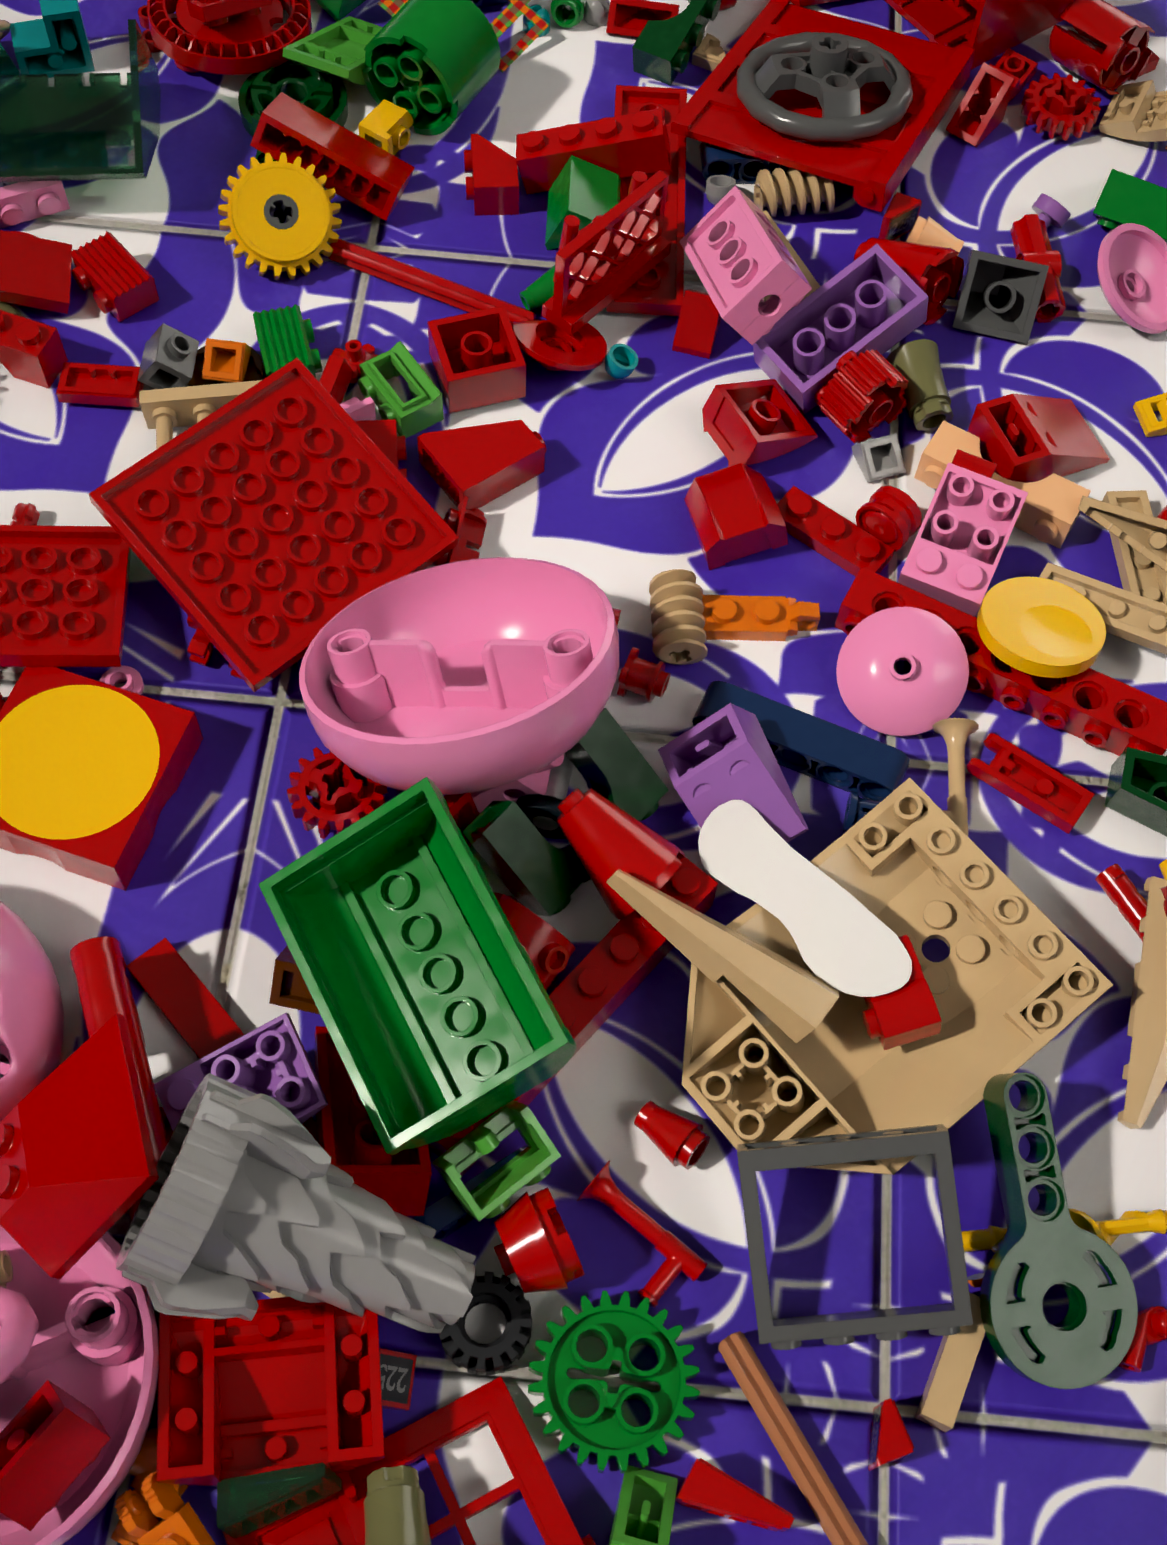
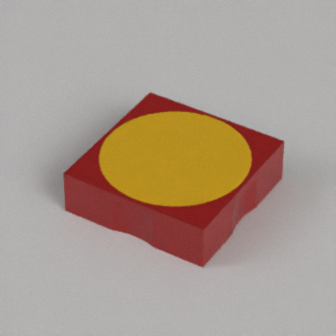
M25 667L0 710V848L16 854L44 858L54 862L66 871L126 891L154 836L157 820L162 809L177 791L203 740L195 712L57 667Z

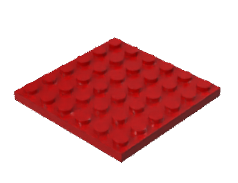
M295 358L89 493L90 501L253 692H256L303 658L318 632L350 603L390 581L424 570L456 547L459 542L458 535L298 358Z

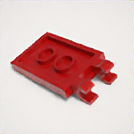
M0 230V301L68 314L72 244Z

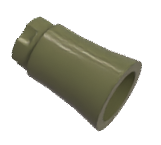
M919 339L907 342L893 350L886 359L909 381L903 395L906 399V409L909 417L914 421L918 431L932 432L938 430L943 420L949 422L954 416L950 407L951 399L940 365L938 345L929 339Z
M400 1465L396 1467H382L367 1476V1497L364 1499L365 1545H432L427 1522L425 1494L419 1485L418 1471L411 1466Z

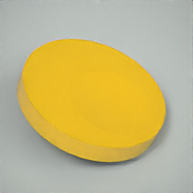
M1015 577L999 582L986 593L977 615L978 632L986 647L998 659L1012 668L1039 677L1063 678L1084 672L1097 660L1106 639L1104 620L1094 604L1075 589L1046 578Z

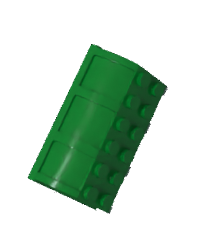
M428 777L422 779L258 884L387 1154L395 1155L402 1150L421 1147L467 1129L552 1077L575 1053L577 1045L571 1033L564 1026L535 971L533 962L524 946L519 942L489 886V880L481 865L473 856L451 815L444 796Z

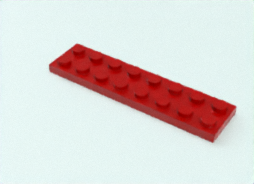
M616 85L614 117L639 111L660 108L663 110L670 142L671 169L662 171L669 176L662 236L672 243L670 254L606 307V312L680 315L684 296V249L679 241L685 236L686 137L671 133V123L687 103V89ZM657 172L647 173V180ZM632 176L620 178V201L628 196Z

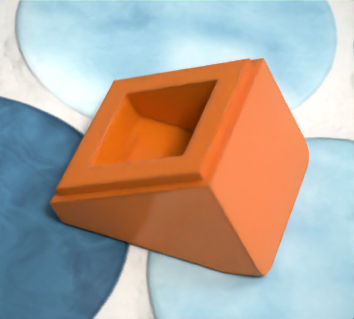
M206 338L202 379L229 383L243 382L251 356V347L246 343Z

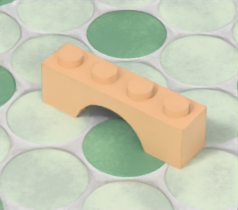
M943 420L923 451L914 478L924 482L931 488L937 489L948 462L952 463L957 449L982 458L980 453V437ZM995 472L992 476L994 480L1028 492L1014 527L1059 549L1081 513L1078 508L1082 496L1088 497L1091 490L1055 473L1040 481L1028 483L1008 480Z

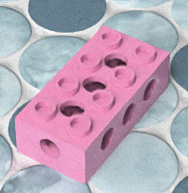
M736 185L679 241L721 318L751 345L762 336L768 334L775 323L791 308L800 304L804 296L812 289L766 215ZM771 295L768 300L764 301L763 298L765 296Z

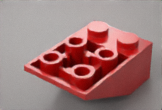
M1010 394L977 404L967 431L980 437V453L983 459L997 464L994 472L1003 478L1016 482H1036L1053 473L1063 477L1108 463L1110 459L1070 399Z

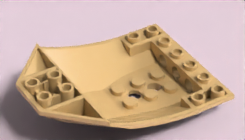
M909 777L810 862L847 890L898 937L908 935L941 1017L940 1034L884 1050L879 1038L870 1039L862 1017V1011L868 1009L864 998L838 990L839 999L818 1027L796 1044L724 976L713 983L691 962L681 1085L736 1150L737 1144L943 1124L948 1130L984 1099L985 1085L992 1077L999 1074L1015 1073L1106 993L1113 984ZM757 903L726 925L732 930L813 972L803 961L793 937L783 923ZM930 939H940L948 945L950 954L941 962L929 961L922 953L924 943ZM916 1156L800 1168L894 1175Z

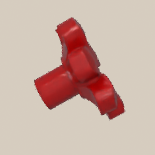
M358 340L348 341L345 344V350L335 348L332 354L344 357L354 373L350 383H357L358 377H361L359 364L378 356L375 354L374 346L371 344H364L362 346Z

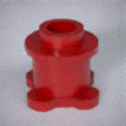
M632 647L618 678L619 688L617 695L624 697L628 690L645 696L646 702L649 703L653 701L655 696L662 698L670 680V673L665 672V662L660 661L656 664L639 658L640 649Z

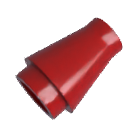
M652 1101L647 1102L641 1108L634 1121V1125L647 1135L675 1167L681 1165L687 1170L692 1168L701 1158L710 1141V1136L703 1132L702 1124L664 1109Z

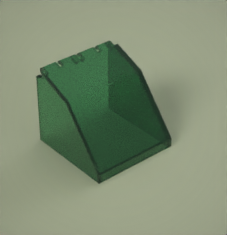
M128 19L131 73H127V85H121L120 73H89L90 86H85L84 74L78 73L54 74V87H49L47 74L19 75L18 69L0 43V182L141 179L147 177L160 136L161 88L157 65L136 19Z

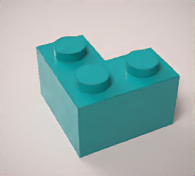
M39 0L42 19L10 23L14 53L23 82L95 71L78 0Z

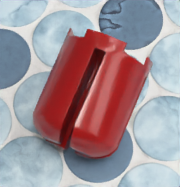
M1074 0L1066 6L1059 17L1107 45V47L1104 48L1091 39L1073 30H1066L1054 24L1050 35L1049 51L1056 62L1099 87L1109 95H1117L1119 93L1115 89L1122 86L1129 78L1135 81L1145 68L1152 54V50L1147 48L1150 38L1149 31L1155 33V31L1147 24L1138 21L1104 0Z

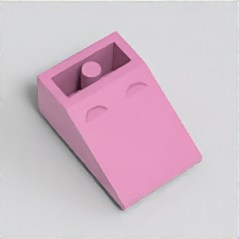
M948 462L902 568L898 583L976 617L1028 492Z

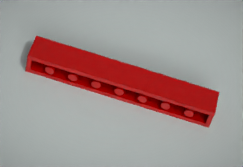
M682 858L679 860L682 863L680 868L659 890L705 914L713 905L718 882L688 858ZM636 910L622 918L549 995L564 1026L568 1028L577 1045L573 1056L675 947ZM557 1073L517 1097L514 1101L528 1106ZM498 1110L461 1132L428 1144V1147L440 1156ZM472 1163L469 1167L463 1170L460 1173V1175L463 1176L474 1165V1163Z

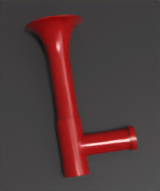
M609 1160L583 1191L577 1202L585 1198L594 1199L605 1204L655 1246L654 1248L666 1258L644 1288L637 1292L642 1299L645 1297L649 1298V1305L656 1308L660 1298L681 1271L694 1282L708 1263L672 1232L666 1231L616 1186L610 1175Z

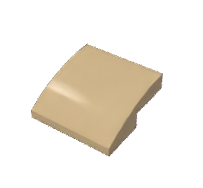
M1153 80L1125 84L1118 87L1116 91L1119 94L1113 96L1099 124L1100 132L1133 141H1167V91L1156 92Z

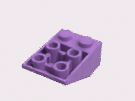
M729 703L658 749L675 790L701 828L710 813L719 805L730 800H743L756 809L787 843L809 830L755 714Z
M287 1012L154 1084L172 1131H174L197 1087L208 1073L253 1093H263L274 1098L288 1109L301 1124L328 1105L325 1094L291 1017Z

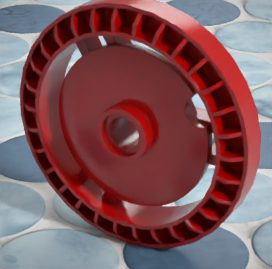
M186 0L147 1L149 29L152 39L159 49L182 65L213 74H251L261 72L272 66H280L289 61L283 57V48L309 36L312 31L311 4L309 0H272L271 5L261 7L262 12L258 15L241 17L240 13L228 16L229 22L218 26H207V23L191 17ZM284 9L290 17L285 24L275 31L272 29L273 24L283 23Z

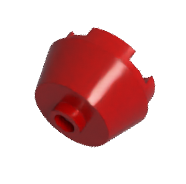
M548 1187L530 1196L526 1191L494 1222L503 1242L494 1246L498 1260L505 1276L516 1273L524 1293L568 1289L567 1283L585 1275L575 1247L559 1212L556 1210L557 1206Z

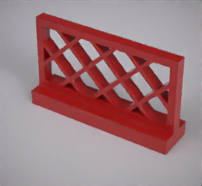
M659 170L556 253L554 295L542 304V316L572 336L670 254L672 242L662 236L669 179L667 174Z

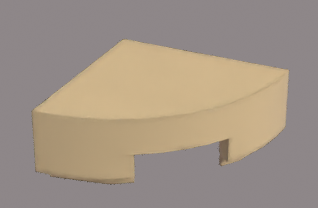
M707 33L701 44L692 54V64L713 72L726 56L725 51L720 46L719 39Z

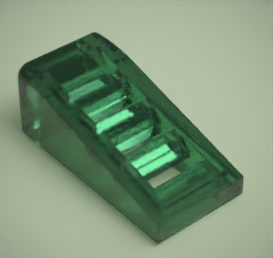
M323 1462L223 1479L221 1482H217V1526L234 1539L243 1537L341 1491L342 1479Z

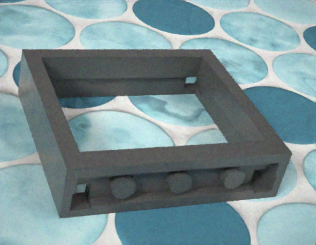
M943 1124L737 1144L759 1344L771 1343V1348L775 1350L795 1349L802 1346V1340L823 1339V1343L826 1345H845L854 1342L857 1335L876 1334V1339L892 1341L906 1338L908 1336L907 1331L928 1329L931 1335L948 1336L959 1333L961 1331L960 1326L973 1325L949 1131ZM933 1154L952 1303L773 1319L756 1171Z

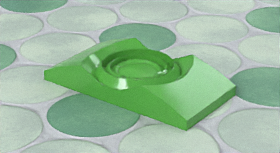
M348 16L284 47L283 57L293 63L355 84L366 85L362 70L366 67V51L364 48L383 27Z

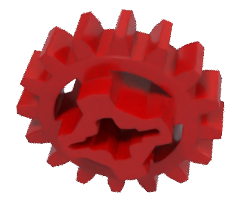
M1054 73L1052 79L1041 75L1039 82L1032 80L1029 88L1025 90L1021 103L1023 105L1021 115L1028 116L1026 120L1027 125H1037L1036 133H1042L1044 130L1049 132L1050 139H1053L1055 135H1061L1062 139L1066 141L1070 134H1073L1076 138H1081L1083 131L1091 132L1093 125L1096 124L1101 110L1099 107L1101 98L1093 97L1096 91L1095 88H1084L1085 80L1082 79L1076 83L1070 74L1065 78L1060 77L1058 73Z
M317 747L313 749L314 760L311 762L304 758L298 760L302 773L290 772L289 775L291 786L293 787L287 789L289 802L293 803L291 805L293 816L295 819L302 818L306 831H310L317 825L320 838L324 839L328 836L330 830H336L338 834L374 811V809L385 804V797L383 795L388 793L387 786L376 783L349 768L331 751L330 753L323 754ZM355 773L359 774L365 780L368 787L364 786L363 780L356 779L354 777ZM308 796H312L313 802L320 803L321 807L319 810L310 803Z

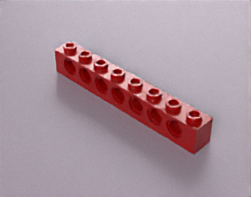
M861 567L841 603L834 627L844 631L847 635L863 619L887 608L914 607L937 615L954 629L968 654L969 677L967 690L986 695L1001 702L1008 709L1021 711L1039 719L1050 728L1061 729L1072 734L1090 746L1103 748L1118 756L1127 747L1163 755L1167 749V702L1091 668L1077 675L1063 678L1039 677L1014 669L998 659L983 643L978 632L976 617L864 567Z

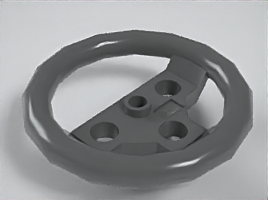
M802 32L774 38L753 49L736 73L737 96L754 119L778 133L813 142H849L876 136L901 121L913 100L910 73L892 53L867 40L840 33ZM884 81L891 94L886 103L870 113L861 115L860 88L865 83ZM777 90H799L818 99L822 108V118L788 111L769 99Z

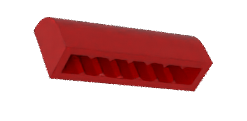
M282 92L262 112L250 146L264 154L270 153L272 158L279 161L281 153H286L287 163L293 164L297 156L301 157L300 167L306 170L308 166L313 164L315 165L313 176L316 179L323 175L327 177L324 185L325 188H334L336 194L385 221L396 207L415 169L414 166Z

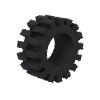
M484 1271V1276H476L475 1273L471 1289L473 1298L464 1317H460L453 1325L446 1324L441 1334L439 1333V1337L446 1355L448 1354L451 1357L452 1362L459 1368L462 1366L467 1369L468 1373L477 1375V1372H485L487 1376L495 1375V1371L500 1369L505 1371L512 1367V1363L516 1359L520 1360L525 1353L527 1344L530 1342L532 1316L529 1300L525 1299L524 1292L519 1285L514 1286L511 1283V1278L503 1274L499 1278L494 1276V1272ZM483 1303L498 1307L506 1319L503 1334L496 1341L488 1344L472 1340L466 1333L464 1326L468 1312L473 1307Z

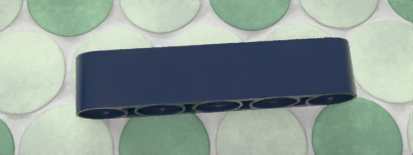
M723 681L710 682L692 719L693 726H695L729 703L743 708L756 715L779 765L849 793L851 791L858 792L859 797L881 802L902 784L909 767L910 760L907 755L895 747Z

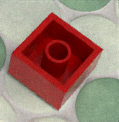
M505 306L427 321L429 354L449 413L526 397V363Z

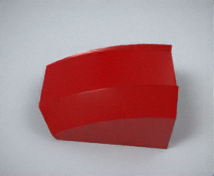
M775 379L715 385L702 408L704 432L709 433L728 459V466L738 463L751 465L774 459L818 438L816 432Z
M738 463L694 478L684 501L709 570L770 548L776 549L788 545L785 522L774 496L761 473L743 463Z

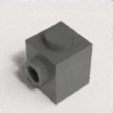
M163 323L145 343L137 381L154 389L185 387L193 376L199 341Z

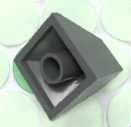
M970 250L952 327L1028 344L1049 266Z

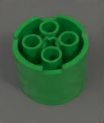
M408 0L365 46L366 67L362 70V74L370 94L378 105L386 99L399 107L405 108L413 118L412 126H414V132L433 136L445 132L494 77L500 65V47L490 22L471 0Z

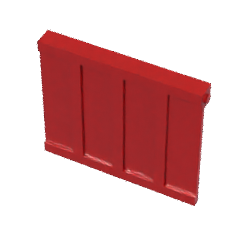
M770 0L673 119L671 133L854 186L853 197L857 204L882 212L970 77L975 49L958 45L957 48H952L790 4V0ZM802 32L840 33L867 40L892 53L910 73L913 100L901 121L876 136L849 142H813L778 133L754 119L737 96L736 73L753 49L774 38ZM884 81L865 83L860 88L861 115L870 113L886 103L891 94ZM777 90L769 99L788 111L822 118V108L818 99L799 90Z

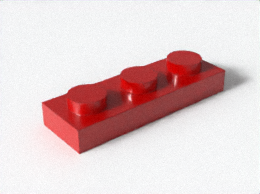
M795 486L777 503L788 534L855 577L861 567L879 574L893 557L895 549Z

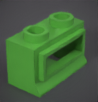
M401 341L397 342L391 350L359 364L361 378L358 379V386L365 399L368 397L373 399L382 420L396 419L399 436L408 438L444 420L442 393ZM402 375L408 383L411 394L415 398L403 403L386 380Z
M512 1100L431 1163L442 1176L465 1212L476 1220L481 1221L484 1217L486 1219L493 1218L503 1212L511 1203L510 1197L524 1185L532 1186L544 1179L551 1171L550 1165L560 1158L561 1154L529 1106ZM517 1129L528 1147L469 1192L460 1179L462 1177L460 1173L481 1156L492 1152L497 1148L500 1141Z

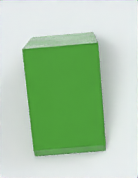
M628 1465L627 1471L623 1475L608 1545H669L678 1478Z

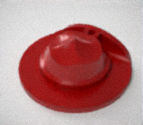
M547 319L511 322L519 347L529 356L536 359L547 370L586 371L600 366L605 360L607 354L606 341L601 333L588 322L572 336Z

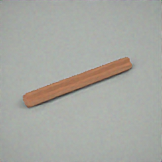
M738 1331L724 1338L718 1345L719 1352L831 1544L868 1545L744 1333Z

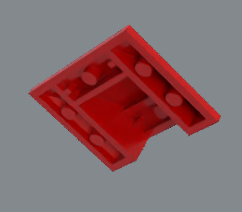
M118 1013L109 1019L26 1095L0 1122V1225L50 1277L61 1279L159 1179L126 1017Z
M291 1297L257 1300L259 1306L252 1321L238 1317L209 1319L160 1313L157 1482L164 1484L228 1487L335 1475L384 1459L378 1314L365 1309L363 1316L359 1317L326 1302L307 1303Z

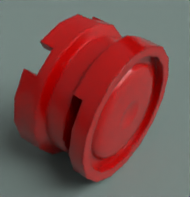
M882 486L871 495L869 502L863 504L857 510L855 516L857 526L895 549L894 552L901 549L908 541V538L914 535L922 524V514L916 502L908 494L892 486Z

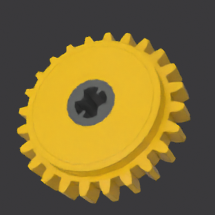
M265 153L264 163L262 164L253 156L250 158L249 170L241 164L237 166L239 179L230 175L227 178V185L232 191L225 189L221 191L220 198L228 204L218 205V214L227 217L219 221V229L230 232L224 237L225 245L235 243L236 248L233 251V257L236 259L244 255L247 258L245 263L246 269L251 268L254 263L260 266L259 276L262 277L267 269L273 270L274 280H279L281 271H287L290 280L295 278L297 269H300L305 276L309 275V264L312 262L314 266L320 268L323 264L320 254L330 257L333 251L327 242L334 243L339 238V235L332 231V229H339L341 227L342 220L333 217V215L339 213L341 206L339 203L330 202L334 198L336 191L334 188L324 189L327 181L325 175L317 179L313 176L315 165L311 164L306 170L300 167L301 157L299 156L296 157L293 164L287 163L286 153H281L279 161H273L271 154ZM276 210H280L282 216L287 217L285 223H280L278 217H273Z

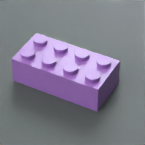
M875 244L802 300L800 304L789 310L775 323L768 334L757 340L753 344L754 361L770 379H775L797 409L805 415L818 405L815 402V394L823 385L833 379L834 373H838L836 364L843 355L851 350L859 355L860 352L865 353L866 350L871 351L872 349L877 350L883 355L927 320L929 296L878 244Z

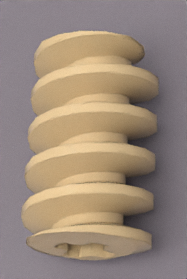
M790 167L786 173L782 168H776L772 174L767 169L760 170L757 174L754 186V204L761 211H763L764 207H767L771 217H776L778 206H782L785 216H790L792 205L795 204L799 215L805 214L807 203L811 204L813 213H819L821 202H825L828 212H832L834 209L835 189L833 180Z
M672 569L655 575L649 583V593L651 595L650 608L652 610L651 622L653 624L652 637L654 639L652 648L655 656L663 662L676 665L694 664L702 661L707 657L708 649L704 644L707 636L703 629L705 626V618L702 615L704 604L701 601L703 589L700 585L696 584V575L692 571L684 569Z

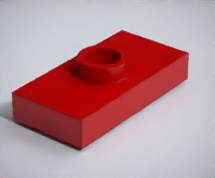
M64 362L56 395L59 402L139 407V391L143 390L144 384L137 381L140 367Z

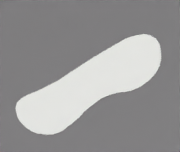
M730 800L719 805L710 813L700 830L698 839L699 856L703 866L711 876L725 886L751 899L777 917L793 937L803 961L817 977L837 990L859 997H876L901 989L909 981L912 973V960L898 936L847 890L794 850L764 820L756 809L743 800Z

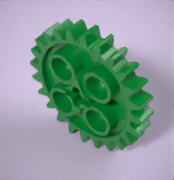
M607 1290L602 1291L600 1304L597 1307H593L585 1295L581 1296V1313L576 1315L565 1305L561 1311L565 1322L563 1327L551 1321L546 1323V1330L553 1338L552 1342L536 1340L535 1349L545 1357V1360L529 1362V1371L541 1376L542 1380L528 1385V1394L543 1396L544 1401L532 1409L533 1416L542 1417L549 1415L551 1420L543 1429V1436L548 1437L560 1432L563 1437L557 1452L563 1454L574 1445L579 1449L576 1465L580 1467L591 1454L596 1456L598 1473H603L609 1458H615L620 1473H625L628 1467V1458L633 1455L642 1468H646L649 1465L647 1449L652 1448L661 1457L667 1455L668 1449L663 1437L667 1435L674 1440L680 1441L684 1434L675 1423V1420L691 1421L695 1415L683 1404L684 1400L697 1399L700 1394L698 1389L686 1385V1380L694 1378L700 1372L699 1367L684 1365L683 1361L693 1352L694 1347L693 1345H677L675 1341L683 1330L682 1325L674 1326L667 1330L663 1324L668 1310L663 1309L652 1317L648 1314L650 1299L647 1297L641 1301L636 1309L630 1307L628 1291H624L619 1305H612ZM587 1336L599 1338L606 1348V1355L596 1362L586 1361L577 1351L578 1342ZM637 1345L650 1347L657 1356L656 1367L649 1371L637 1369L629 1359V1351ZM610 1368H616L619 1370V1378L621 1380L658 1383L660 1391L649 1392L640 1387L622 1384L617 1393L607 1392V1382L598 1379H572L567 1376V1371L569 1369H577L594 1376L606 1377ZM586 1390L596 1397L598 1410L594 1415L588 1418H581L570 1410L568 1400L574 1392ZM630 1399L643 1401L650 1410V1421L642 1427L629 1425L622 1416V1405Z

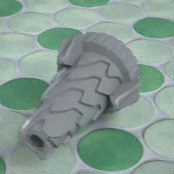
M208 1073L187 1104L156 1165L159 1179L141 1198L120 1249L116 1269L122 1271V1277L146 1286L154 1310L165 1315L209 1319L238 1317L252 1321L259 1306L252 1290L270 1293L273 1290L302 1302H326L359 1317L363 1316L366 1309L417 1331L441 1334L446 1324L453 1325L460 1317H464L473 1298L471 1289L475 1276V1266L473 1263L476 1256L433 1238L436 1233L434 1228L393 1211L386 1201L353 1184V1177L330 1164L332 1158L318 1144L297 1118L274 1098L263 1093H253Z

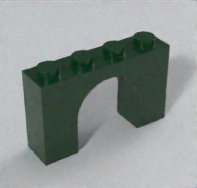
M607 708L603 709L586 735L565 753L584 778L588 790L590 788L639 821L647 819L658 809V801L669 790ZM492 801L462 831V834L519 903L537 915L551 917L561 912L568 906L571 901L570 895L581 883L591 880L571 844L562 848H557L550 844L515 801Z

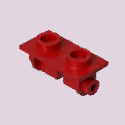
M464 496L455 509L449 508L443 519L458 535V545L433 563L434 566L479 558L480 552L467 548L466 545L479 550L482 546L487 520L484 517V512L480 509H466L469 498L467 496Z

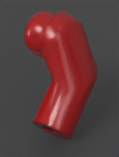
M1151 1306L1138 1312L1133 1341L1127 1354L1118 1365L1119 1367L1133 1372L1142 1371L1147 1346L1167 1338V1309L1162 1306Z

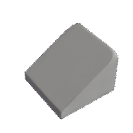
M897 433L851 446L853 455L867 482L906 472Z

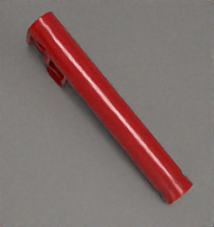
M109 936L91 938L78 943L70 950L88 1036L90 1038L116 1013L126 1017L157 1165L168 1140L147 1058L146 1044L129 979L125 973L126 963L117 938ZM142 1196L128 1209L131 1222Z

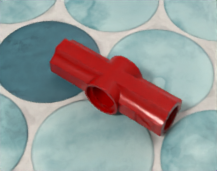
M1027 214L1020 220L1013 222L1010 232L1016 259L1049 266L1035 316L1038 323H1048L1056 317L1062 316L1066 308L1060 284L1062 260L1060 252L1051 249L1045 221L1040 220L1038 214Z

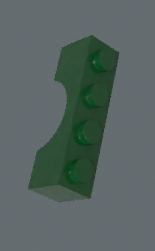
M688 0L690 4L677 16L666 20H648L632 47L633 71L671 86L677 74H682L685 71L693 47H698L701 44L705 27L709 20L714 21L717 17L721 0Z

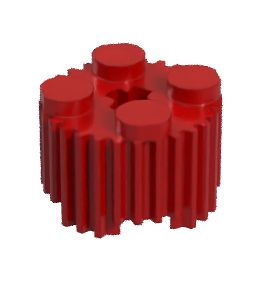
M851 350L838 360L836 364L838 373H834L833 379L829 380L815 394V402L819 405L821 411L853 443L858 444L871 438L872 436L868 431H873L874 427H878L882 421L890 424L893 420L897 419L898 414L902 413V408L907 405L903 395L909 381L877 350H866L865 353L860 352L859 355Z

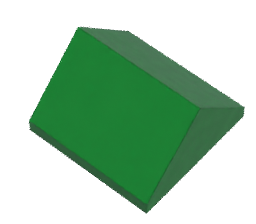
M573 155L570 156L548 193L545 237L547 250L559 248L564 218L566 216L574 215L580 219L579 230L590 224L596 216L604 215L620 202L621 179L618 174Z

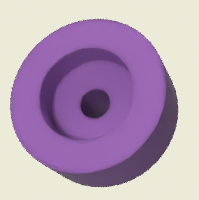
M1041 193L1032 205L1039 219L1045 221L1046 229L1050 224L1062 228L1071 216L1070 212L1063 205L1044 193Z

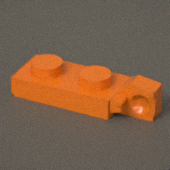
M703 595L701 599L704 604L702 615L705 618L703 629L706 632V640L786 641L787 636L797 635L798 631H817L820 621L819 603L796 602V598H786V596Z

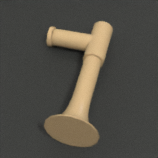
M948 718L935 722L932 726L933 731L944 738L948 754L949 797L947 798V810L942 811L968 836V807L965 791V745L968 736L979 729V724L966 718Z

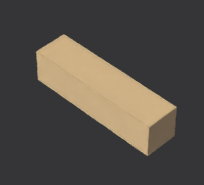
M970 1292L973 1325L960 1326L961 1331L959 1333L943 1336L915 1415L916 1419L945 1433L953 1429L985 1335L981 1318L980 1297Z

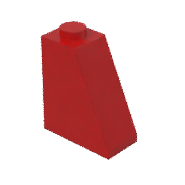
M522 420L427 432L417 436L420 464L456 507L464 496H467L469 498L466 509H478L544 472L545 453L547 451L545 442L538 432H532Z

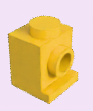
M384 99L358 124L359 136L395 155L399 150L404 149L410 140L411 132L409 128L413 125V118L405 108Z

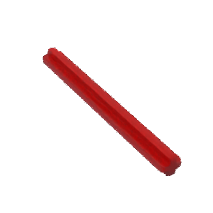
M338 238L337 242L329 244L333 251L328 258L332 261L470 313L505 306L510 322L536 320V314L530 310Z

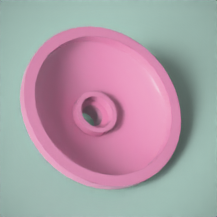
M1135 223L1122 224L1111 230L1104 237L1099 248L1097 273L1101 290L1112 310L1128 325L1151 334L1167 331V243L1148 227Z
M893 607L866 617L846 637L837 660V684L844 704L851 714L863 725L884 735L909 737L932 730L935 722L948 719L955 712L967 688L969 663L961 639L943 619L919 608ZM899 660L908 661L911 665L910 672L905 675L898 674L894 670L895 663Z

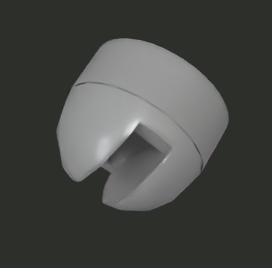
M587 0L584 6V20L589 25L596 27L606 25L610 1Z
M714 175L707 178L706 197L708 201L715 206L736 185V180L726 175Z

